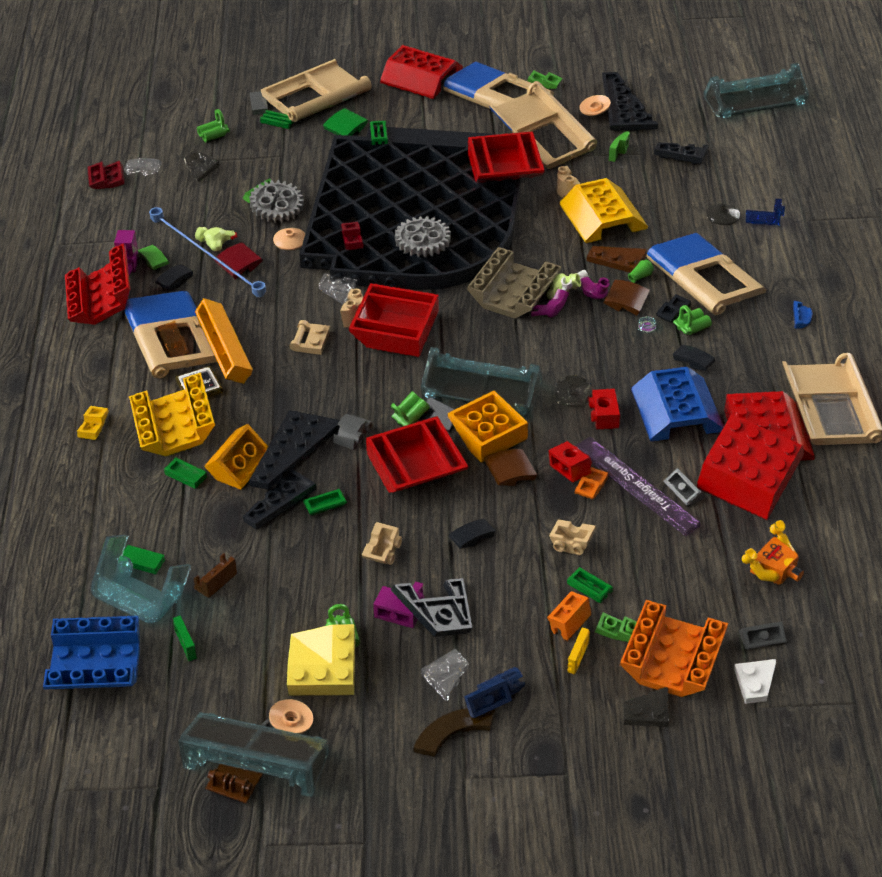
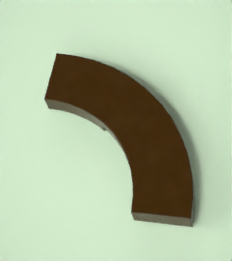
M468 708L456 710L439 717L420 734L413 747V752L435 757L439 748L450 739V736L459 731H490L495 716V709L476 718L470 716Z

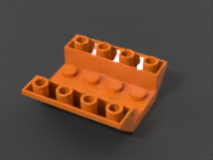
M646 600L620 665L640 685L679 697L705 690L728 623L707 618L705 626L700 627L665 617L666 605Z

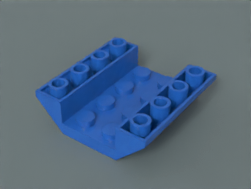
M689 367L651 371L631 389L650 441L669 439L670 428L702 424L706 434L721 432L724 428L704 378Z
M139 616L53 619L51 630L53 653L50 669L45 670L44 690L133 686L137 682L140 653Z

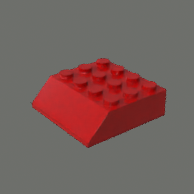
M533 131L468 137V155L475 182L533 178L542 176L544 173L543 163Z
M370 283L350 324L349 332L367 348L419 357L439 312V297L437 294Z
M755 392L726 395L724 411L727 421L731 414L802 444L804 455L801 461L815 459L797 402L785 392Z
M731 414L703 462L696 487L768 520L804 455L803 445Z
M438 416L366 438L367 455L388 492H397L468 469L466 461Z

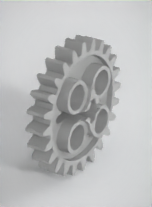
M271 180L270 184L265 181L264 186L258 184V188L255 187L254 192H251L250 196L252 212H256V216L261 215V220L267 218V222L272 219L274 223L277 220L283 223V219L289 221V217L295 219V215H299L304 205L301 190H297V186L292 187V183L286 185V181L280 183L277 180L274 183Z
M421 216L419 219L413 217V221L407 219L406 223L402 222L401 226H397V230H395L396 246L400 250H404L405 254L410 252V256L417 254V257L421 254L424 257L427 254L433 256L434 252L440 254V250L445 251V247L449 246L451 231H449V227H446V223L441 224V220L435 221V218L430 220L428 216L425 219H422Z

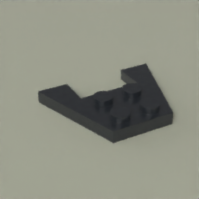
M463 578L446 580L443 586L449 596L419 599L411 583L394 584L391 591L434 637L470 633L472 623Z

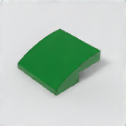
M344 108L331 116L323 124V127L336 135L352 136L355 132L360 133L369 121Z

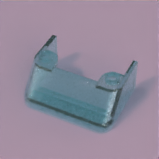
M106 536L91 584L93 596L132 616H139V619L146 623L158 622L181 597L191 565L185 564L169 567L162 591L131 577L133 564L128 557L123 556L128 536Z

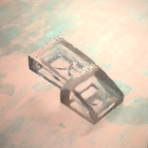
M152 158L131 159L127 161L124 171L127 175L141 171L146 176L157 173L162 162Z

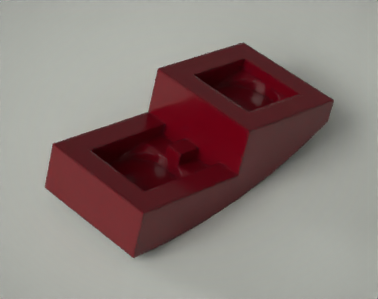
M342 223L341 228L346 250L363 248L359 223Z

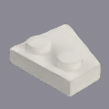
M775 659L735 664L734 671L745 704L767 701L776 665Z

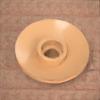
M603 95L591 96L582 101L580 111L588 116L599 115L609 109L611 105L610 99Z
M285 228L274 235L273 241L275 246L282 250H296L302 247L306 233L297 228Z
M286 699L278 701L271 707L269 720L278 731L284 734L298 735L310 729L313 723V713L304 703Z

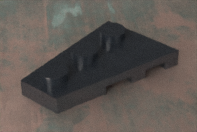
M658 142L654 155L661 158H673L676 161L701 164L708 152L709 145L695 147V144L680 146L678 143Z

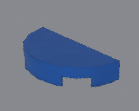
M794 301L795 329L804 328L811 323L812 310L810 307L803 306L802 302Z

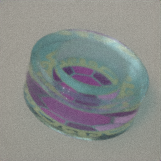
M650 316L641 317L638 321L639 330L645 333L653 332L656 329V320Z

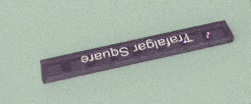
M588 437L576 445L579 450L589 455L595 466L602 471L608 472L609 477L683 535L687 536L700 527L699 520L593 438Z

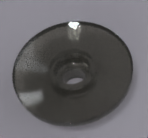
M725 203L714 204L706 212L707 218L718 225H731L740 218L739 210Z

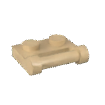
M300 320L296 336L290 343V349L296 352L322 355L330 333V326L310 324L306 320ZM304 332H309L305 344L301 343Z

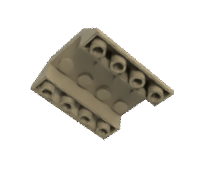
M498 247L469 284L467 290L483 309L517 318L534 308L561 270V266L546 261L539 270L514 263L513 251Z

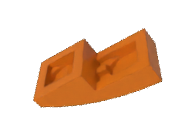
M591 467L592 473L585 477L582 476L575 489V494L594 499L607 481L608 472Z

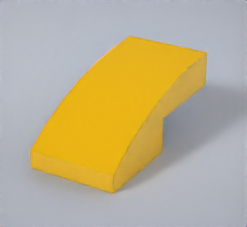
M90 406L83 415L84 422L77 430V437L96 440L107 418L108 408Z

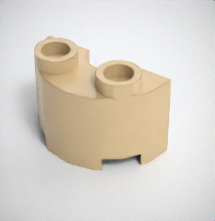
M568 166L559 167L557 173V193L562 198L575 185L580 184L576 177L571 176L572 172Z
M350 289L347 296L350 300L346 301L340 310L344 327H350L361 304L363 295L360 289Z
M557 520L549 535L553 548L558 552L564 551L570 554L582 555L595 532V526L582 524L581 527H576L570 521Z
M376 522L371 532L370 542L366 544L362 557L392 565L395 559V550L400 548L402 543V537L399 536V528Z

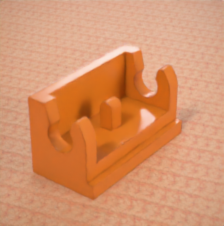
M571 591L547 617L548 621H550L552 632L556 634L559 629L562 638L568 641L591 616L589 598Z

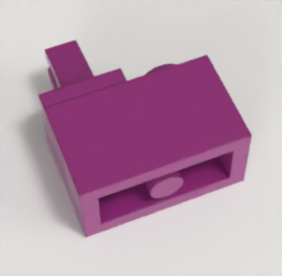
M118 230L114 245L125 244L128 274L130 275L131 272H136L139 260L135 230Z
M415 581L413 588L418 598L424 599L423 583ZM382 586L373 604L374 618L414 628L418 619L391 591V588Z

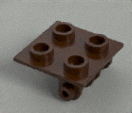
M226 753L217 769L208 772L207 777L210 781L205 789L247 803L267 767Z

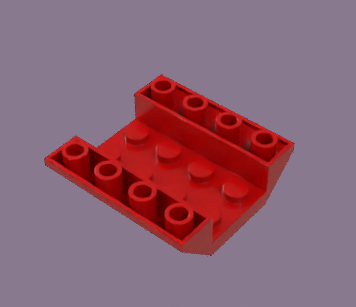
M402 45L387 60L380 83L434 99L441 92V80L447 74L453 75L462 70L463 66L456 60Z
M124 243L115 246L109 251V264L92 272L90 275L87 276L80 267L65 274L67 316L70 322L95 325L125 309L130 292L126 246Z

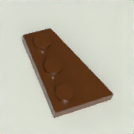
M592 246L586 261L631 273L638 263L645 258L647 249Z

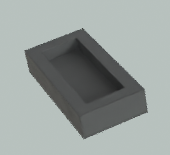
M261 91L250 92L253 115L264 114L268 110V106Z

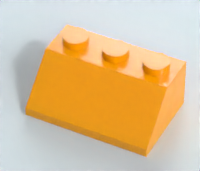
M246 424L232 433L204 467L217 481L242 489L250 480L268 445L249 424Z

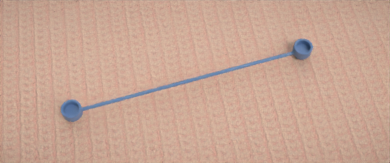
M155 207L149 211L150 219L153 222L163 221L169 227L174 229L180 235L185 237L191 243L196 245L202 251L207 253L213 259L218 261L224 267H226L235 275L244 280L246 283L251 285L252 293L256 297L264 296L266 292V286L264 282L256 281L252 284L247 279L242 277L236 271L231 269L225 263L220 261L214 255L209 253L203 247L198 245L196 242L191 240L185 234H183L174 226L163 219V210L161 208Z

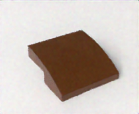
M614 280L603 303L618 312L622 307L637 316L650 290L629 281Z
M523 449L504 450L484 458L498 486H515L518 480H535L537 476Z

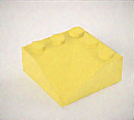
M354 624L329 625L291 634L287 669L289 696L354 695Z

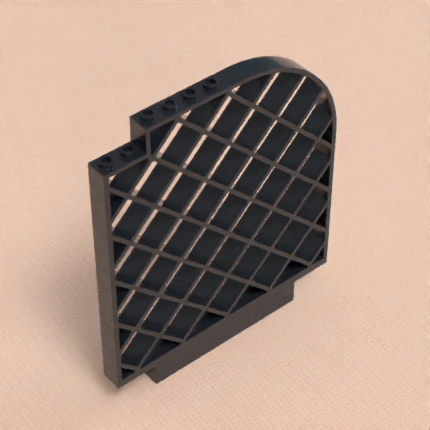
M370 126L366 137L334 135L299 254L300 268L330 270L331 284L369 286L372 283L401 289L432 290L470 282L495 252V250L492 251L485 244L496 240L500 243L498 247L510 249L522 178L487 181L481 184L475 182L472 167L464 171L459 168L467 163L471 165L468 155V137L496 134L387 127L388 144H385V141H383L382 144L375 142V145H372ZM374 126L375 137H378L377 126ZM380 126L381 137H384L383 127ZM349 155L353 157V159H350L346 162H342L340 160ZM387 158L393 160L392 162H389L385 165H382L380 163L381 161ZM428 160L433 163L424 168L419 165ZM365 168L370 170V172L361 176L357 174V172ZM404 171L410 173L401 179L397 176ZM445 173L450 176L443 181L437 179V177ZM341 179H345L347 181L346 183L339 186H335L333 184ZM383 181L387 184L379 189L374 187V185ZM422 184L428 187L419 192L413 189ZM461 187L468 190L460 195L454 192ZM501 190L509 193L501 198L495 195V193ZM359 192L364 195L356 200L350 198V196ZM398 195L405 198L396 203L390 200ZM440 197L445 201L437 206L431 203ZM480 200L486 204L478 209L472 206V204ZM335 203L341 206L332 211L326 209ZM375 206L381 208V210L373 214L367 212V210ZM418 208L422 213L414 216V218L419 219L421 216L422 219H425L428 216L430 220L432 218H435V221L441 220V224L446 223V227H449L451 237L456 238L458 242L445 247V251L440 250V254L434 253L433 256L430 255L426 258L421 255L417 257V254L410 256V252L405 254L404 250H400L396 246L395 230H397V226H401L402 222L406 223L407 219L413 221V217L407 213ZM458 211L463 214V216L455 220L449 217V215ZM498 214L505 218L497 223L490 219ZM352 217L358 220L356 222L359 223L361 235L369 231L375 234L366 240L362 239L363 248L345 249L341 252L336 249V247L344 244L341 224ZM392 220H396L399 223L389 229L384 226V224ZM476 225L482 229L474 234L467 231ZM328 228L334 231L324 237L318 234ZM387 245L393 249L383 255L377 251ZM472 251L481 260L470 264L461 256ZM362 257L369 260V262L358 267L352 263ZM404 260L412 264L401 270L395 266ZM449 263L456 270L442 273L437 268Z

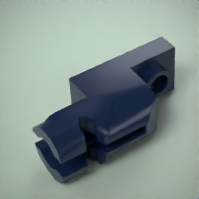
M516 667L506 670L504 673H500L478 684V690L464 696L470 716L476 718L512 701L511 695L525 687V682L519 681V678L523 677L520 670Z

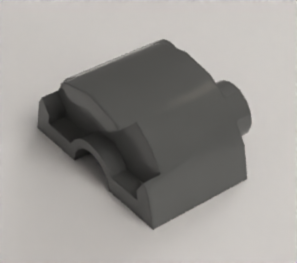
M345 414L338 423L341 427L338 435L334 434L333 443L354 450L362 442L364 434L366 435L367 432L371 431L373 422L353 414Z

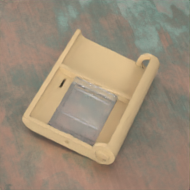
M851 353L839 355L835 364L787 365L786 361H782L812 444L878 443L882 440V424L854 356ZM847 358L845 364L840 363L841 360Z

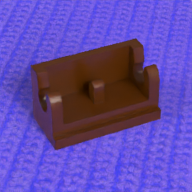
M223 553L220 556V563L201 579L199 575L194 578V589L210 598L237 574L235 558L231 556L227 561L226 555Z

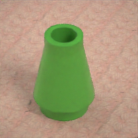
M641 260L633 271L628 274L629 280L635 283L651 275L654 271L652 263L649 260Z

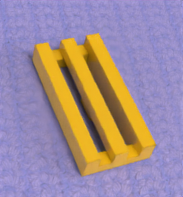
M581 628L568 658V673L575 674L589 644V629Z

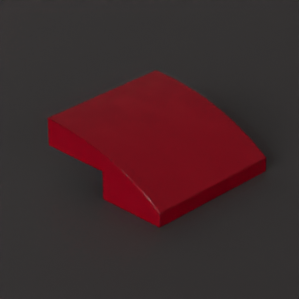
M120 161L107 166L103 162H99L87 167L89 187L92 189L113 188L125 184L123 165Z
M244 243L233 245L216 256V258L240 275L245 270L251 272L263 261ZM213 259L215 263L219 265L224 271H226L231 277H233L235 280L238 278L237 275H235L229 269H227L218 261Z

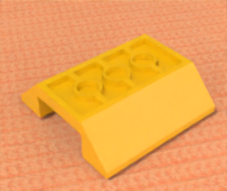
M607 178L577 184L560 201V206L585 243L601 240L603 228L626 223L632 232L648 229V225L623 190Z
M201 372L183 378L185 390L152 401L147 391L129 396L141 450L169 456L203 444L214 428L215 422Z

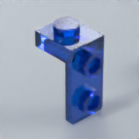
M775 198L773 212L746 210V223L780 225V218L785 213L782 199Z

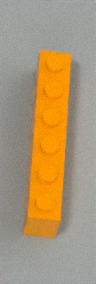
M203 298L195 313L225 379L244 384L247 378L250 377L253 369L221 303Z

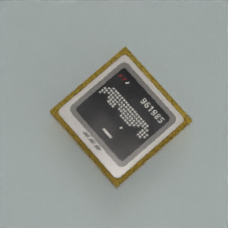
M210 365L175 376L176 382L182 391L185 390L183 378L201 372L207 397L223 393V388Z

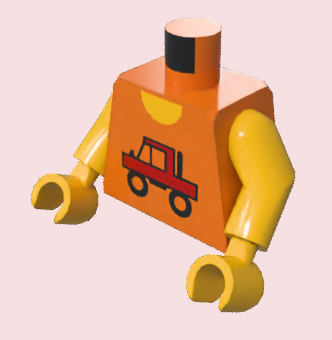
M782 520L770 526V532L777 535V538L773 537L758 553L750 548L742 556V562L745 564L750 563V572L755 574L761 581L782 584L788 577L798 582L803 576L804 571L797 567L799 556L792 547L787 535L782 532L785 530V523Z

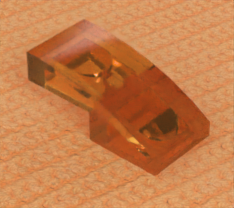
M176 321L157 327L171 358L189 353Z

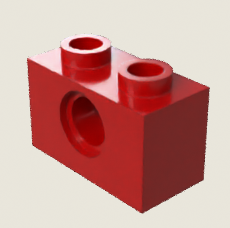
M615 389L592 390V398H589V409H593L591 411V420L595 422L596 429L619 428L620 412Z
M568 441L548 450L550 466L571 482H575L581 479L582 476L585 477L592 473V461L589 455L583 453Z

